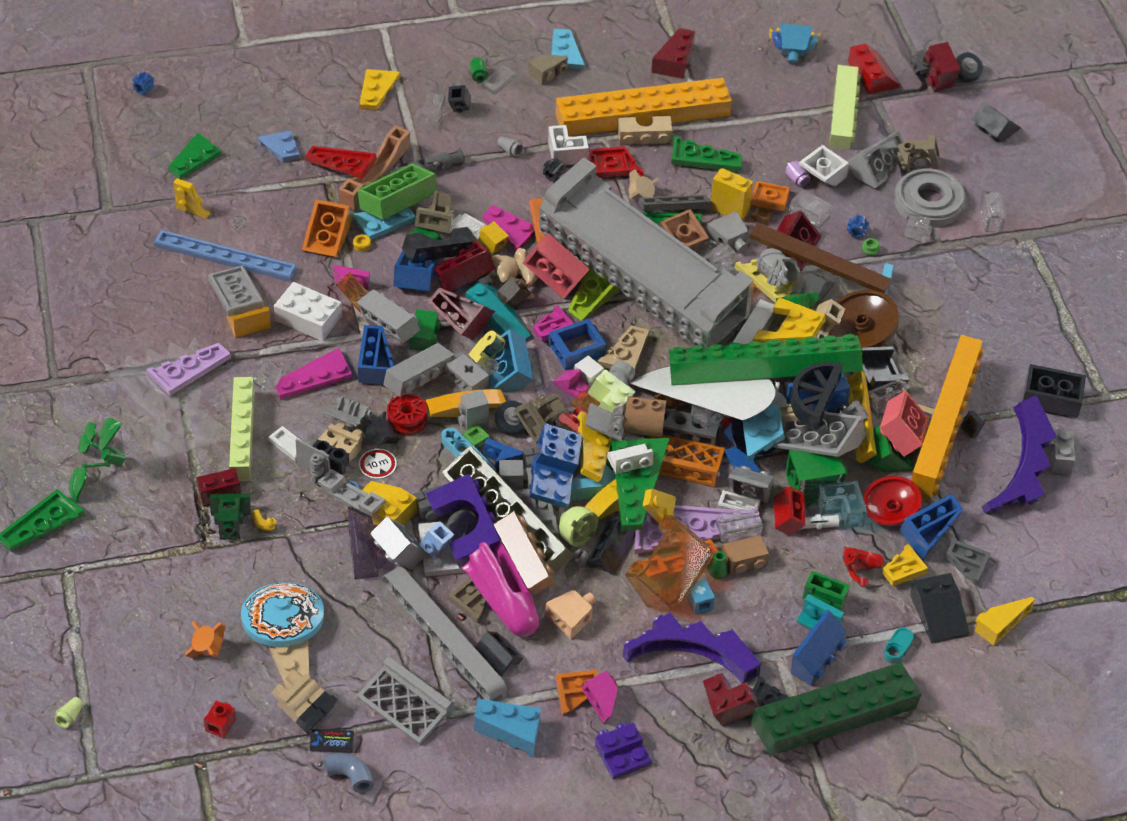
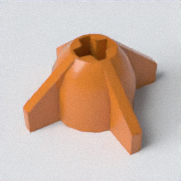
M193 621L192 625L196 631L192 637V647L185 652V655L189 658L200 655H211L216 658L222 647L226 626L219 622L211 628L209 626H201L198 622Z

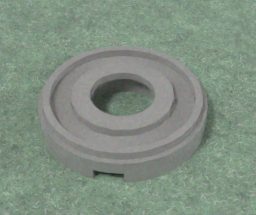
M918 169L906 174L898 181L894 194V204L898 212L905 219L910 217L918 221L917 225L924 227H943L955 222L957 217L963 213L966 202V194L961 184L953 176L936 169ZM933 190L939 192L944 197L939 201L930 202L922 199L918 191Z

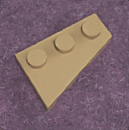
M631 325L618 339V342L608 349L607 354L598 360V364L610 369L616 361L622 360L629 363L636 370L649 335V330Z

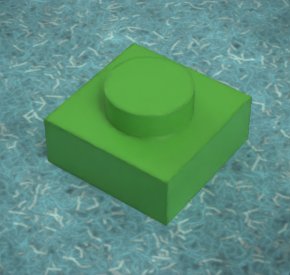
M478 424L462 433V436L476 449L485 444L486 440L490 438Z

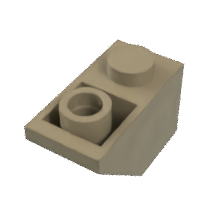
M541 54L529 61L528 74L543 85L567 71L568 58L566 56Z

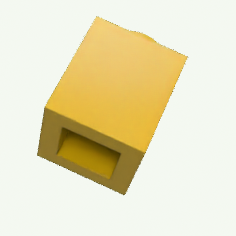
M492 222L480 229L478 241L493 255L506 246L509 235L495 222Z

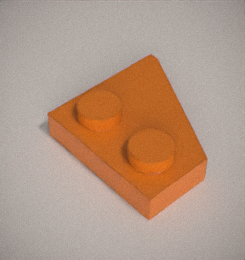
M597 670L556 674L555 679L562 715H566L588 700L582 687L586 681L598 675Z

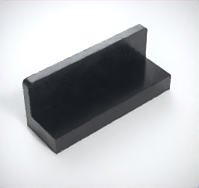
M620 516L608 519L586 564L590 568L602 565L611 575L615 574L636 534V530L622 531Z

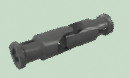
M458 148L454 152L441 153L408 163V165L413 163L430 172H436L449 168L453 164L464 163L465 156L462 149ZM395 167V168H394V172H396V171H398V170H400V169H402V168H404V167H400V168H399V167Z

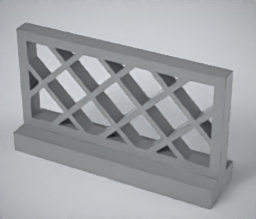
M388 656L383 662L384 666L356 696L360 701L421 745L446 716L449 718L454 712L452 702ZM385 673L391 677L392 684L380 685V679ZM392 688V697L381 698L380 690ZM395 688H406L407 695L395 697ZM377 690L378 699L369 700L365 697L369 691ZM421 699L423 707L411 708V700ZM408 700V709L396 710V701ZM393 702V710L383 711L381 703ZM435 710L439 713L436 719L427 720L426 711ZM423 712L424 720L412 722L411 713ZM409 713V722L399 723L397 721V715ZM424 725L425 731L419 737L413 733V726Z

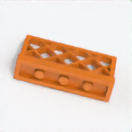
M662 435V437L648 436L647 439L669 438L667 448L669 451L665 453L659 475L715 487L725 448ZM676 444L680 447L674 449L671 445ZM694 448L698 449L699 451L692 453L690 449ZM685 451L687 456L681 457L678 454ZM713 452L719 455L711 457L709 453ZM704 456L706 460L700 461L697 457Z

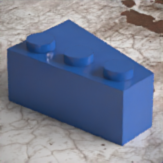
M364 325L358 362V382L384 384L386 370L394 366L383 326Z
M950 494L905 518L900 532L923 561L955 524L963 508L954 496Z

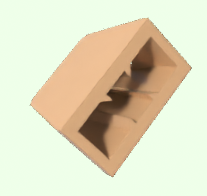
M571 590L546 603L545 615L568 638L572 639L591 621L592 605L596 603V599L591 593L581 597L576 591Z

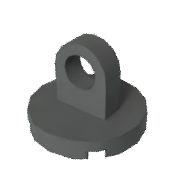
M460 510L449 518L444 526L454 534L450 542L471 533L475 529L479 520L475 513Z

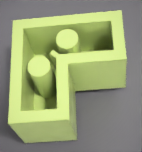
M606 369L596 378L588 391L589 395L600 402L599 407L613 412L617 406L625 408L627 397H633L635 393L633 389Z

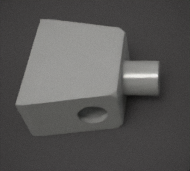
M737 212L708 223L707 236L722 250L728 252L736 248L738 252L742 253L747 249L748 229Z

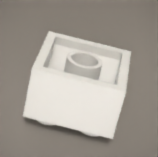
M822 145L801 160L799 165L823 182L836 186L847 178L849 163Z

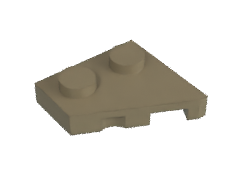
M471 578L467 579L449 595L450 602L476 623L479 622L486 600Z

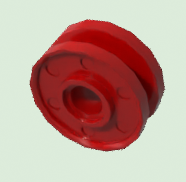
M404 394L401 397H394L388 403L387 421L391 424L395 433L412 435L420 432L426 426L428 418L427 405L421 397L414 394Z

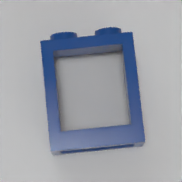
M589 318L549 332L548 345L564 370L575 367V364L587 356H590L593 360L605 356L607 342L604 337L600 336L597 326L593 325ZM588 334L594 343L593 345L570 352L564 341Z

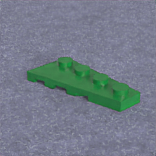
M674 135L671 164L718 170L723 168L728 171L741 172L742 154L724 149L715 150L711 145H698L693 140L688 139V141H684L679 136Z
M56 489L0 533V544L11 552L84 516L85 512L80 506Z

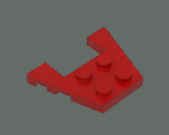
M625 146L590 149L588 160L596 165V176L599 178L627 176L633 170H636L640 177L644 176L643 170L638 168L635 159Z

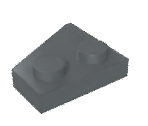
M953 539L945 558L974 585H978L991 553Z

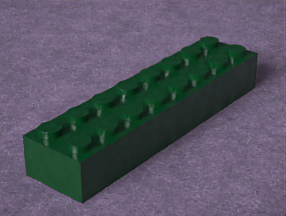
M902 662L755 708L751 724L769 755L773 756L916 709L922 693Z

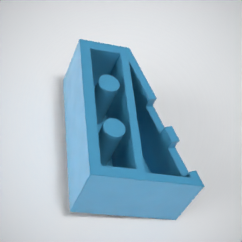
M478 699L474 716V731L496 741L506 742L510 744V747L514 749L519 748L534 758L541 708Z

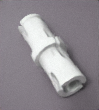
M816 514L814 517H805L806 525L801 529L816 528L821 530L822 528L839 527V516H821ZM826 521V522H824V523H810V522Z

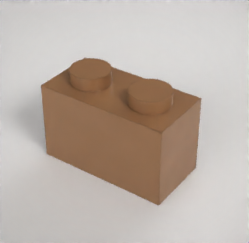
M761 535L723 544L722 552L726 555L729 575L767 566L769 553Z

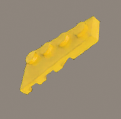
M581 411L578 415V421H580L578 432L582 434L580 447L582 451L580 454L581 474L599 482L603 475L612 438L585 426L588 414Z

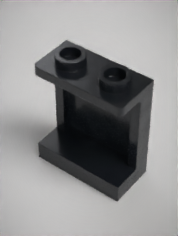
M894 347L861 348L862 368L866 374L869 394L904 392L909 382V377L907 374H899L892 359L895 351Z

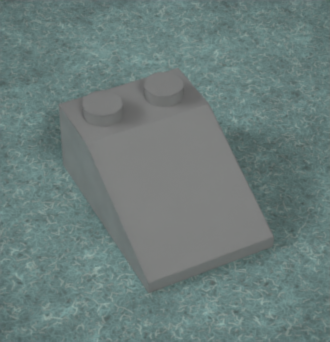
M741 466V468L735 467L729 475L730 492L759 499L761 502L768 504L774 485V477L765 471H760V473L754 472L746 466Z

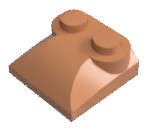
M690 209L660 222L661 228L692 250L699 248L709 238Z

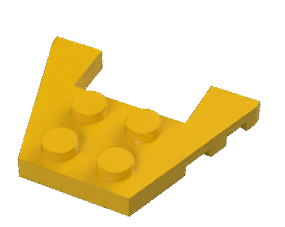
M779 298L773 306V311L775 314L787 315L777 332L758 330L752 340L768 342L769 340L786 341L791 338L804 340L808 337H816L826 321L825 315Z

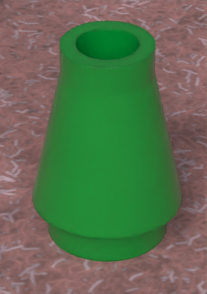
M722 551L714 553V557L708 567V572L714 579H722L728 573L726 555Z

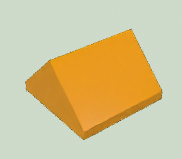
M266 306L237 315L226 316L235 338L271 328L270 310Z

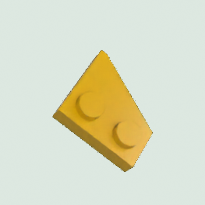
M909 544L905 545L903 552L900 555L896 554L893 560L883 568V575L892 586L928 574V567Z

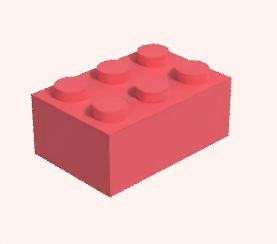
M549 233L543 237L522 262L563 299L589 271V268L582 261L577 259Z
M905 390L887 402L880 430L883 436L888 437L892 442L894 449L903 456H906L923 445L929 417Z

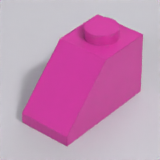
M607 670L586 681L582 687L583 692L603 724L612 715L618 689L615 678L609 675Z

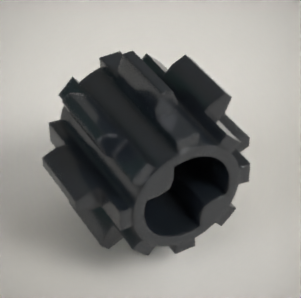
M552 158L551 161L548 160L543 165L545 167L543 175H545L547 180L556 181L564 175L565 164L562 163L563 161L558 160V158Z

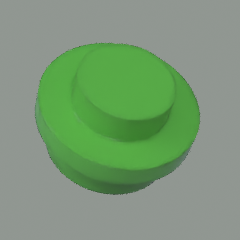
M873 238L866 239L862 244L863 252L868 255L877 254L880 251L879 242Z

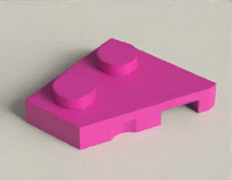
M556 305L553 307V312L550 315L546 314L541 321L533 326V332L541 342L549 340V332L574 323Z

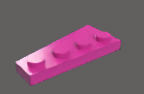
M337 348L275 380L274 388L279 399L282 400L352 379V373L340 348Z

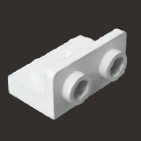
M645 444L608 452L607 458L615 474L652 466L654 452L652 449L648 450Z

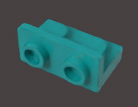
M808 594L804 599L802 612L796 622L812 630L828 609L842 625L844 612Z

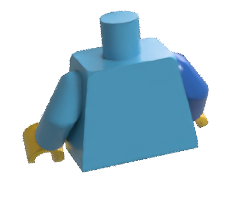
M781 23L780 31L779 28L775 31L769 28V37L773 40L777 49L781 50V55L788 56V63L797 64L798 57L803 58L806 53L811 52L819 43L821 33L816 35L812 31L813 26Z

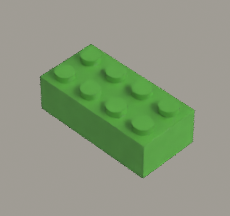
M412 163L358 189L360 209L382 220L388 219L390 216L402 212L404 209L414 206L424 199L430 198L434 195V191L438 192L436 174Z

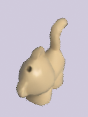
M519 248L514 258L508 255L491 256L496 268L494 271L501 282H507L511 276L515 278L517 274H520L526 281L527 288H530L538 280V276L522 263L528 254L525 249ZM531 293L526 299L532 300L535 296Z

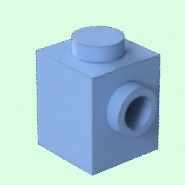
M439 521L428 530L419 546L435 558L446 549L454 534Z

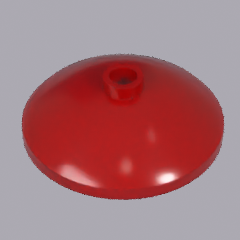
M888 476L880 478L868 486L864 492L862 504L865 514L873 522L884 526H898L903 524L905 518L920 511L922 495L918 486L911 480L900 476Z

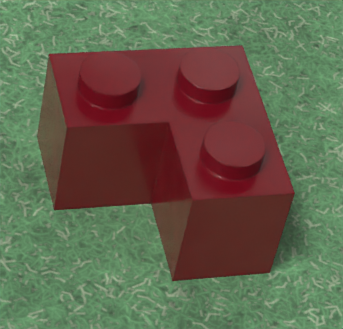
M948 42L930 45L925 54L926 62L931 67L927 78L928 85L931 86L933 92L950 89L953 87L961 70Z
M722 673L703 680L713 716L721 726L753 714L755 708L759 707L756 695L747 682L731 688L730 683Z

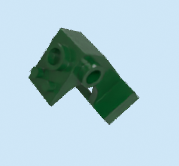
M210 494L211 516H214L215 525L219 527L220 539H240V524H243V515H251L250 494ZM225 505H235V508H225Z

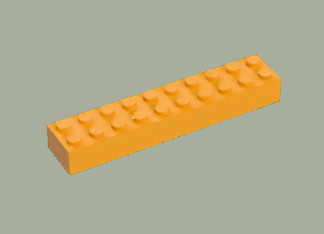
M724 78L560 97L556 98V117L559 126L566 125L568 136L618 130V118L636 117V122L640 126L645 127L652 125L653 117L670 116L671 123L730 116L732 100Z
M961 335L911 479L920 489L922 501L930 503L932 496H937L940 486L937 484H940L942 481L943 470L947 466L948 456L951 454L953 442L956 440L959 430L957 428L962 422L963 415L961 414L965 412L968 401L965 400L970 398L972 392L970 386L972 387L977 375L974 373L979 371L981 361H978V359L981 360L984 349L981 348L982 340Z

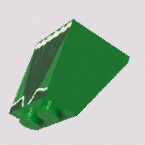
M789 450L785 476L789 486L804 493L806 504L841 498L842 491L845 489L844 481L845 477H847V468L845 465L843 466L840 458Z

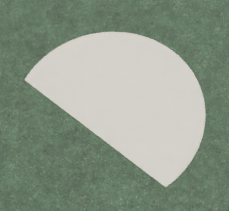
M670 367L649 372L630 383L741 420L748 419L762 412L772 403L775 397V387L768 378L671 385Z

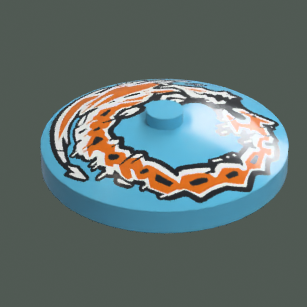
M290 582L273 583L257 589L247 597L241 609V621L245 632L253 640L267 646L288 647L307 641L319 631L324 621V607L320 597L306 586Z

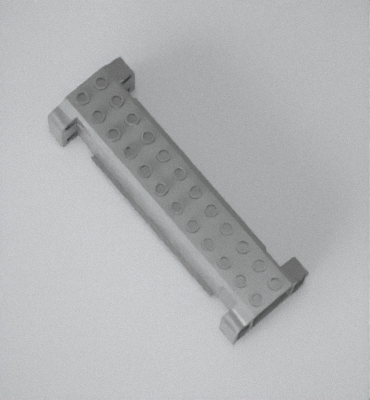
M585 157L547 190L544 200L539 207L540 231L544 235L549 233L552 237L556 238L562 246L578 257L586 266H590L599 276L606 278L612 286L622 290L627 297L633 298L639 306L645 307L655 318L661 319L667 327L677 331L682 338L689 340L694 346L710 347L713 344L723 346L742 329L750 314L754 280L742 271L736 276L724 268L719 272L718 268L613 193L611 186L596 176V165Z

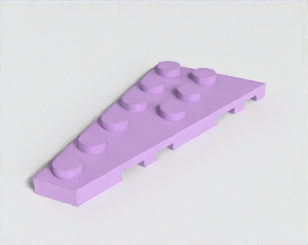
M675 505L671 528L663 529L647 512L642 530H636L634 554L699 543L709 539L715 540L753 533L756 529V511Z

